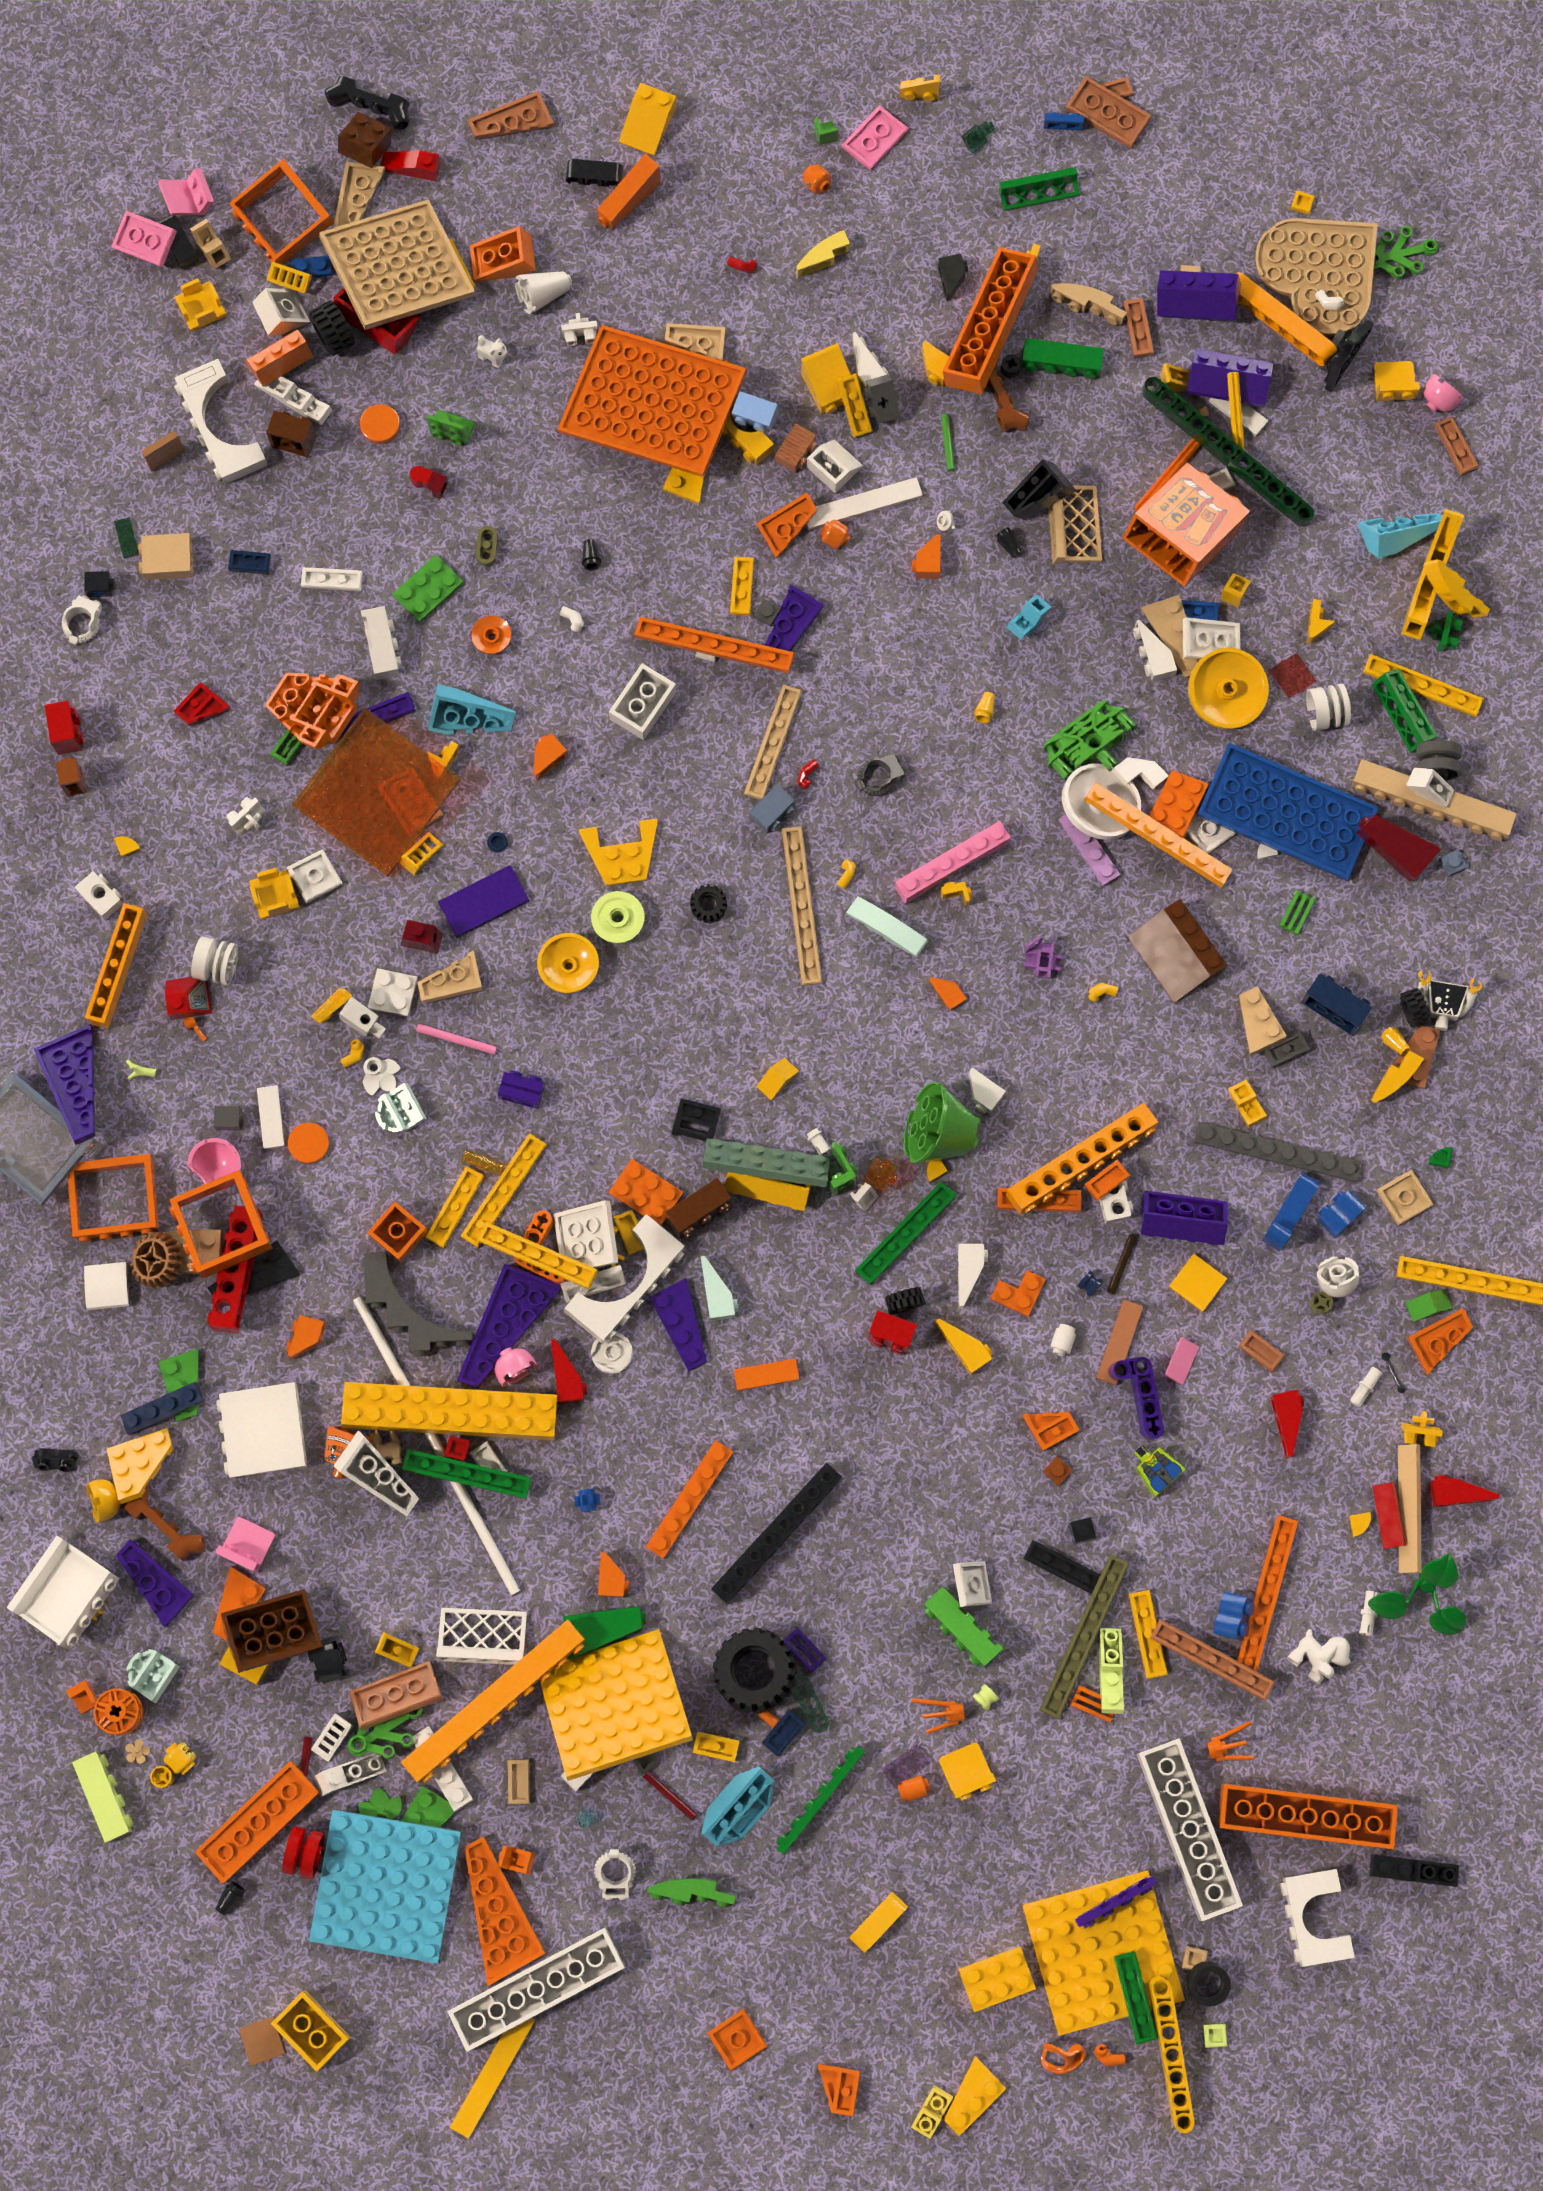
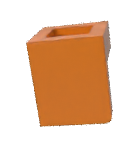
M84 1680L66 1690L69 1698L74 1700L81 1714L94 1708L98 1698L89 1681Z

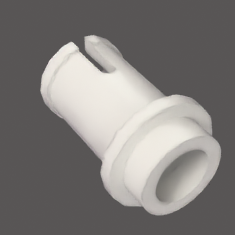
M815 1128L807 1134V1140L811 1141L819 1155H822L831 1148L821 1135L822 1131Z

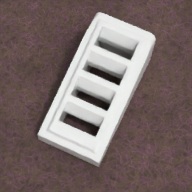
M335 1713L311 1750L329 1762L354 1726ZM336 1722L345 1728L343 1732L334 1726ZM333 1730L338 1735H340V1737L338 1739L335 1738L333 1735L329 1733V1731ZM328 1737L335 1742L334 1746L327 1743L324 1738ZM319 1745H324L330 1750V1752L326 1753L321 1748H319Z

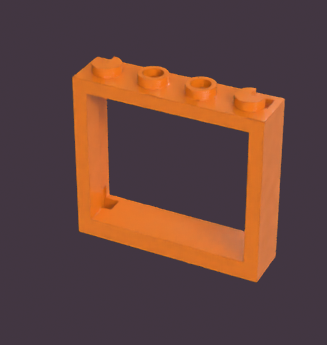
M284 159L229 203L234 209L231 213L238 221L240 219L244 221L245 224L242 226L249 235L253 233L256 236L254 241L259 248H265L268 251L265 254L268 259L279 264H284L318 237L319 232L325 231L335 223ZM287 175L321 218L279 253H276L242 210Z
M151 1154L79 1162L68 1175L72 1236L75 1240L88 1243L92 1241L91 1238L100 1237V1240L113 1239L112 1236L121 1235V1238L133 1237V1233L141 1232L142 1235H148L159 1230L154 1161ZM145 1166L149 1222L80 1230L76 1175Z
M240 1169L169 1199L172 1205L169 1207L173 1219L177 1218L179 1223L176 1226L180 1237L184 1236L186 1241L183 1247L186 1254L191 1255L193 1260L190 1262L194 1274L198 1273L202 1279L273 1249L246 1179ZM236 1184L258 1241L202 1264L181 1207Z

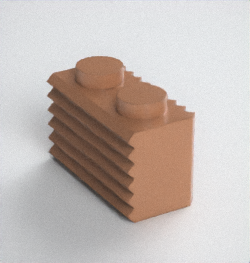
M795 424L775 454V462L796 473L798 468L802 469L805 466L808 453H813L816 449V435Z

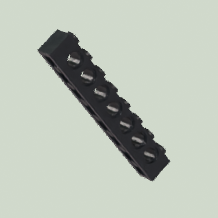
M826 1462L711 1588V1591L728 1605L842 1480V1476Z

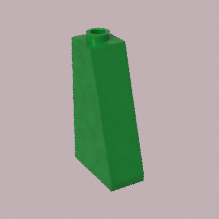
M640 1607L563 1616V1621L569 1620L586 1640L583 1643L585 1647L577 1654L572 1652L567 1657L568 1660L575 1659L643 1630L642 1624H646L645 1611L641 1612Z

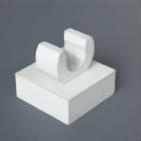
M865 1182L864 1185H857L859 1190L856 1194L851 1192L850 1195L856 1204L866 1212L879 1196Z

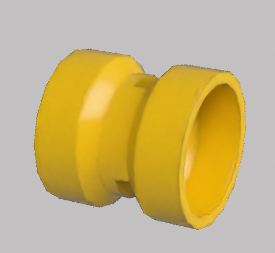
M158 1766L152 1770L150 1779L154 1786L167 1788L173 1784L175 1774L169 1767Z

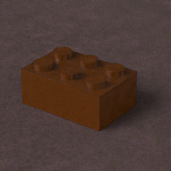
M717 1177L665 1212L666 1220L679 1239L683 1237L689 1239L696 1233L695 1230L700 1226L703 1228L707 1227L713 1222L712 1218L718 1214L720 1217L727 1214L731 1210L732 1198Z

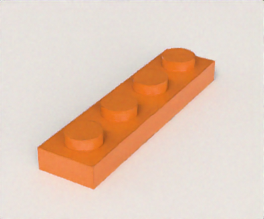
M998 1188L997 1210L1017 1211L1006 1197L1008 1188ZM1034 1190L1027 1191V1194L1030 1196L1038 1195ZM1059 1190L1053 1194L1054 1197L1046 1203L1042 1201L1036 1205L1037 1208L1034 1210L1081 1213V1190H1065L1064 1192Z

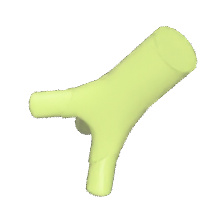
M130 1060L126 1061L130 1069L134 1070L128 1076L129 1080L141 1075L155 1077L156 1069L141 1067Z

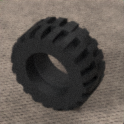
M749 1628L742 1629V1632L739 1634L733 1633L731 1639L723 1641L721 1644L723 1647L721 1650H717L715 1654L717 1657L716 1662H713V1678L719 1693L731 1706L745 1713L754 1712L755 1714H762V1711L767 1710V1712L774 1710L773 1707L781 1706L784 1703L783 1700L791 1695L792 1686L796 1684L795 1674H797V1667L790 1648L783 1639L769 1630L763 1631L761 1628L749 1630ZM754 1651H761L769 1655L773 1660L775 1674L766 1687L750 1691L738 1683L735 1669L737 1663L744 1655Z

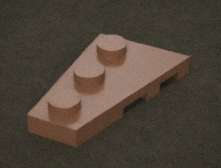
M1421 1025L1415 1031L1407 1044L1411 1048L1410 1051L1423 1057L1424 1060L1404 1084L1421 1089L1425 1088L1440 1030ZM1399 1055L1393 1065L1399 1067L1405 1056Z

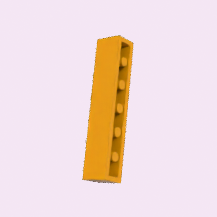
M123 903L85 1015V1019L89 1024L106 1029L110 1027L147 918V913L141 907Z

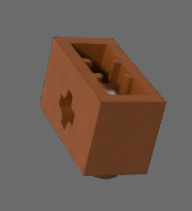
M67 757L61 759L60 762H55L60 786L67 797L88 793L83 769L76 758Z

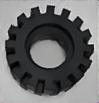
M707 884L706 887L701 885L700 889L696 888L690 900L692 914L694 917H697V920H702L703 923H714L715 920H720V917H723L727 910V900L721 888L718 889L716 885L711 887L710 884ZM706 897H712L716 900L717 905L711 911H706L701 907V901Z
M1418 988L1400 994V1005L1403 1008L1402 1010L1408 1024L1412 1028L1430 1022L1427 1002Z
M921 1287L904 1289L885 1297L890 1315L914 1310L925 1305Z

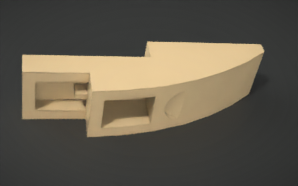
M1060 283L1052 284L1050 295L1052 299L1057 303L1063 302L1069 305V308L1074 312L1080 311L1084 314L1085 310L1089 308L1092 314L1104 316L1112 325L1118 324L1122 326L1126 319L1127 312L1113 305L1114 297L1103 291L1078 284Z

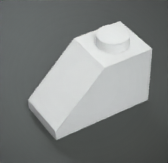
M1414 768L1406 784L1417 796L1446 808L1454 792V789L1433 769Z
M971 1068L969 1080L973 1103L976 1104L975 1108L983 1114L987 1112L991 1115L1005 1096L1006 1091L974 1068Z

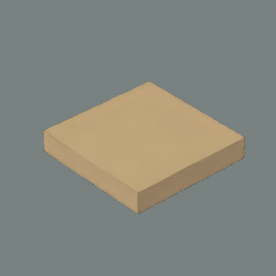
M1413 1170L1406 1172L1376 1190L1398 1226L1434 1205Z

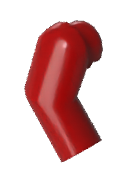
M731 256L727 261L728 266L750 274L754 273L758 266L757 262L753 259H750L747 263Z
M811 760L801 768L797 779L798 786H801L803 789H807L810 786L811 781L808 777L819 767L817 761Z

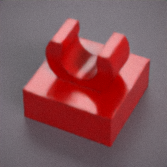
M450 1435L444 1456L465 1462L471 1441Z

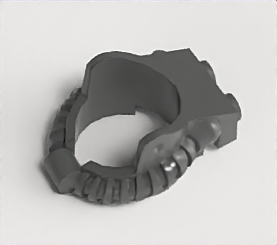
M894 753L891 755L884 754L881 758H872L863 763L857 775L858 782L856 785L859 791L863 790L864 793L871 794V796H881V794L884 795L885 792H889L895 783L905 777L906 771L903 766H900L898 756H895ZM880 766L888 772L889 780L881 784L879 788L865 785L864 774L869 768Z

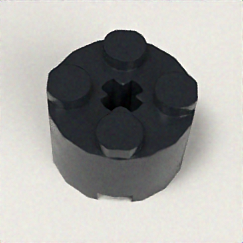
M338 1635L321 1640L323 1648L308 1652L310 1662L315 1664L314 1676L317 1683H329L348 1677L350 1671L345 1670L344 1667L347 1658L342 1642L337 1643Z

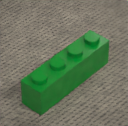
M1025 338L1021 367L1028 371L1039 369L1045 370L1048 374L1062 372L1070 377L1084 375L1087 379H1095L1100 377L1104 348Z

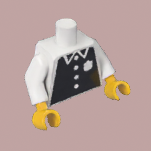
M1422 971L1418 972V977L1421 980L1418 989L1427 1002L1426 1005L1429 1008L1430 1017L1436 1018L1435 1029L1440 1031L1448 1029L1449 1020L1456 1021L1470 1010L1476 999L1477 991L1482 988V981H1480V985L1477 987L1472 985L1474 978L1470 980L1471 989L1468 990V986L1433 981L1430 971H1428L1426 978H1422Z

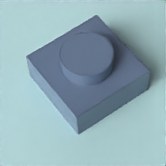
M1458 849L1439 858L1448 877L1467 868Z

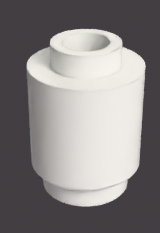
M1060 1324L1059 1328H1056L1050 1345L1054 1354L1063 1357L1065 1354H1070L1076 1337V1329L1074 1327Z

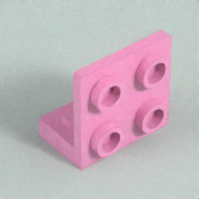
M195 168L187 180H160L158 182L171 215H205L214 203L200 168Z
M237 1517L223 1547L219 1545L215 1553L257 1573L276 1535L252 1522Z

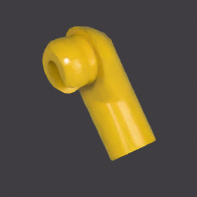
M1099 983L1090 988L1088 998L1093 1002H1097L1099 996L1103 994L1116 997L1118 987Z

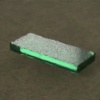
M130 517L114 521L123 558L139 555Z

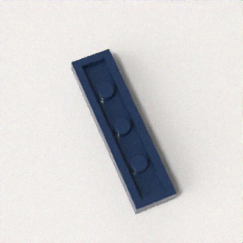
M193 1382L120 1416L127 1435H131L205 1401L198 1382Z

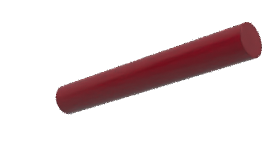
M304 1737L300 1770L306 1777L308 1776L313 1737Z
M647 1771L643 1776L647 1782L689 1819L692 1820L697 1815L694 1810L651 1772Z

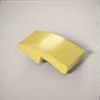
M934 2085L911 2128L930 2139L953 2096Z

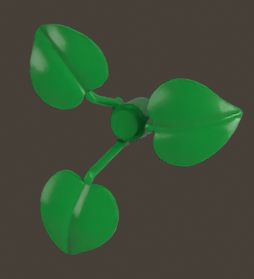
M1449 1553L1427 1563L1421 1569L1422 1572L1419 1573V1580L1414 1582V1587L1406 1600L1402 1593L1390 1591L1377 1595L1368 1601V1606L1381 1617L1397 1619L1406 1613L1405 1605L1410 1603L1419 1587L1425 1593L1432 1592L1437 1613L1429 1616V1623L1435 1631L1452 1635L1464 1631L1466 1625V1616L1461 1609L1449 1606L1441 1610L1438 1604L1436 1585L1442 1588H1449L1458 1579L1456 1563Z

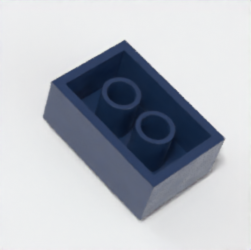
M1321 973L1301 1001V1003L1352 1036L1372 1009V1006L1369 1005L1370 1003L1366 999L1356 997L1348 987L1339 986L1331 976Z

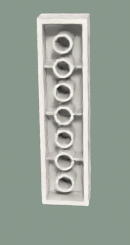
M1180 1738L1138 1753V1760L1199 1921H1204L1242 1907L1241 1899Z
M603 1928L447 2012L466 2052H470L624 1970L626 1967L607 1928Z

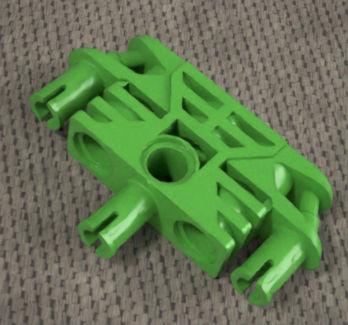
M1103 700L1060 730L1043 747L1044 751H1048V768H1054L1064 781L1068 779L1066 776L1069 777L1076 769L1092 764L1097 759L1109 772L1112 771L1111 767H1116L1118 762L1108 751L1124 740L1123 729L1127 734H1130V729L1134 731L1137 728V724L1126 714L1127 708L1110 706L1107 700ZM1106 710L1110 713L1105 715L1103 712ZM1095 744L1099 746L1098 748L1090 747L1091 745ZM1063 760H1065L1068 764L1070 763V767L1072 769L1074 768V771L1071 770Z

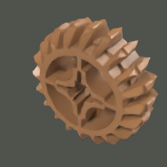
M151 1232L148 1235L142 1236V1240L136 1241L137 1247L132 1248L134 1255L129 1256L133 1259V1262L129 1265L134 1267L131 1273L136 1275L135 1280L141 1282L143 1286H149V1288H162L165 1285H170L171 1280L177 1279L176 1273L181 1272L179 1265L184 1264L180 1261V1258L184 1255L179 1253L182 1247L177 1245L178 1241L172 1238L171 1235L164 1234L163 1232Z

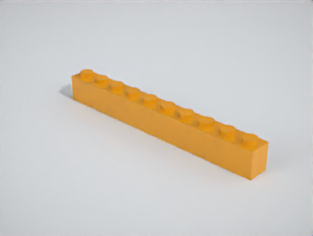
M566 1620L401 1761L403 1766L416 1782L421 1783L423 1781L426 1783L435 1775L433 1771L439 1766L442 1769L451 1762L450 1757L454 1753L460 1754L468 1747L466 1744L472 1738L474 1740L478 1739L485 1732L483 1729L489 1723L492 1726L502 1718L500 1714L506 1709L507 1711L512 1710L518 1704L516 1700L522 1695L526 1697L535 1690L533 1686L538 1681L543 1683L552 1675L550 1673L555 1667L559 1669L568 1661L566 1657L572 1652L577 1654L585 1647L583 1645L586 1641L569 1620Z

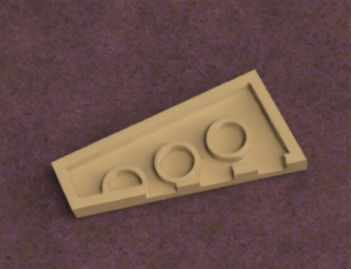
M346 162L333 228L362 220L385 173V167L374 165L373 168H370L361 163Z
M1176 595L1141 607V611L1145 614L1151 627L1161 639L1160 641L1171 650L1175 664L1184 678L1189 677L1199 660L1183 658V619L1186 618L1180 596Z

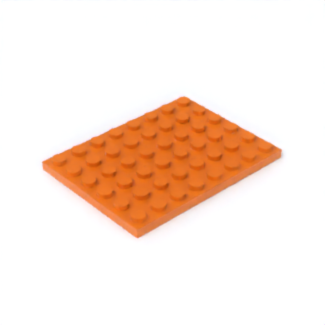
M601 325L557 430L559 433L704 477L746 376L747 369Z

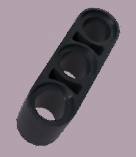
M570 159L567 162L565 181L569 184L576 182L579 185L618 186L622 181L623 165L616 162Z
M169 215L157 221V223L177 231L171 245V250L181 269L199 261L176 215Z

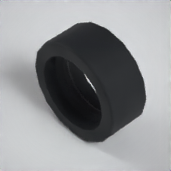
M1211 1961L1196 1964L1189 1971L1186 1979L1190 1995L1199 2004L1207 2007L1222 2003L1228 1997L1231 1989V1982L1227 1972L1217 1963ZM1208 1971L1215 1972L1221 1980L1219 1989L1211 1996L1201 1995L1196 1988L1198 1979Z

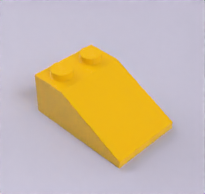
M640 83L632 100L619 143L655 156L676 110V96Z

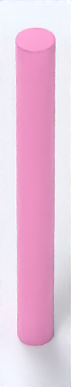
M422 1024L417 1026L416 1031L494 1055L497 1047Z

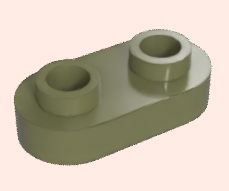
M491 526L482 527L477 536L476 559L482 566H490L496 560L498 534ZM487 535H490L492 537L489 541L485 540L484 538ZM484 554L490 555L488 559H483Z

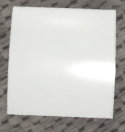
M126 1262L84 1266L87 1310L129 1306L128 1267Z

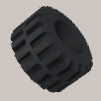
M331 300L309 311V318L325 349L332 356L341 353L355 344L354 336L337 305Z

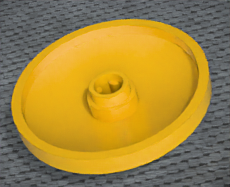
M1221 648L1208 653L1196 663L1189 677L1188 695L1193 709L1203 721L1216 728L1236 729L1249 724L1260 715L1268 699L1269 684L1263 667L1252 655L1240 649Z

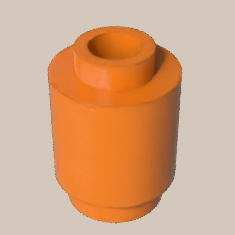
M922 1775L904 1780L902 1784L897 1785L903 1802L907 1800L911 1802L928 1796L927 1791L931 1790L928 1779H923Z

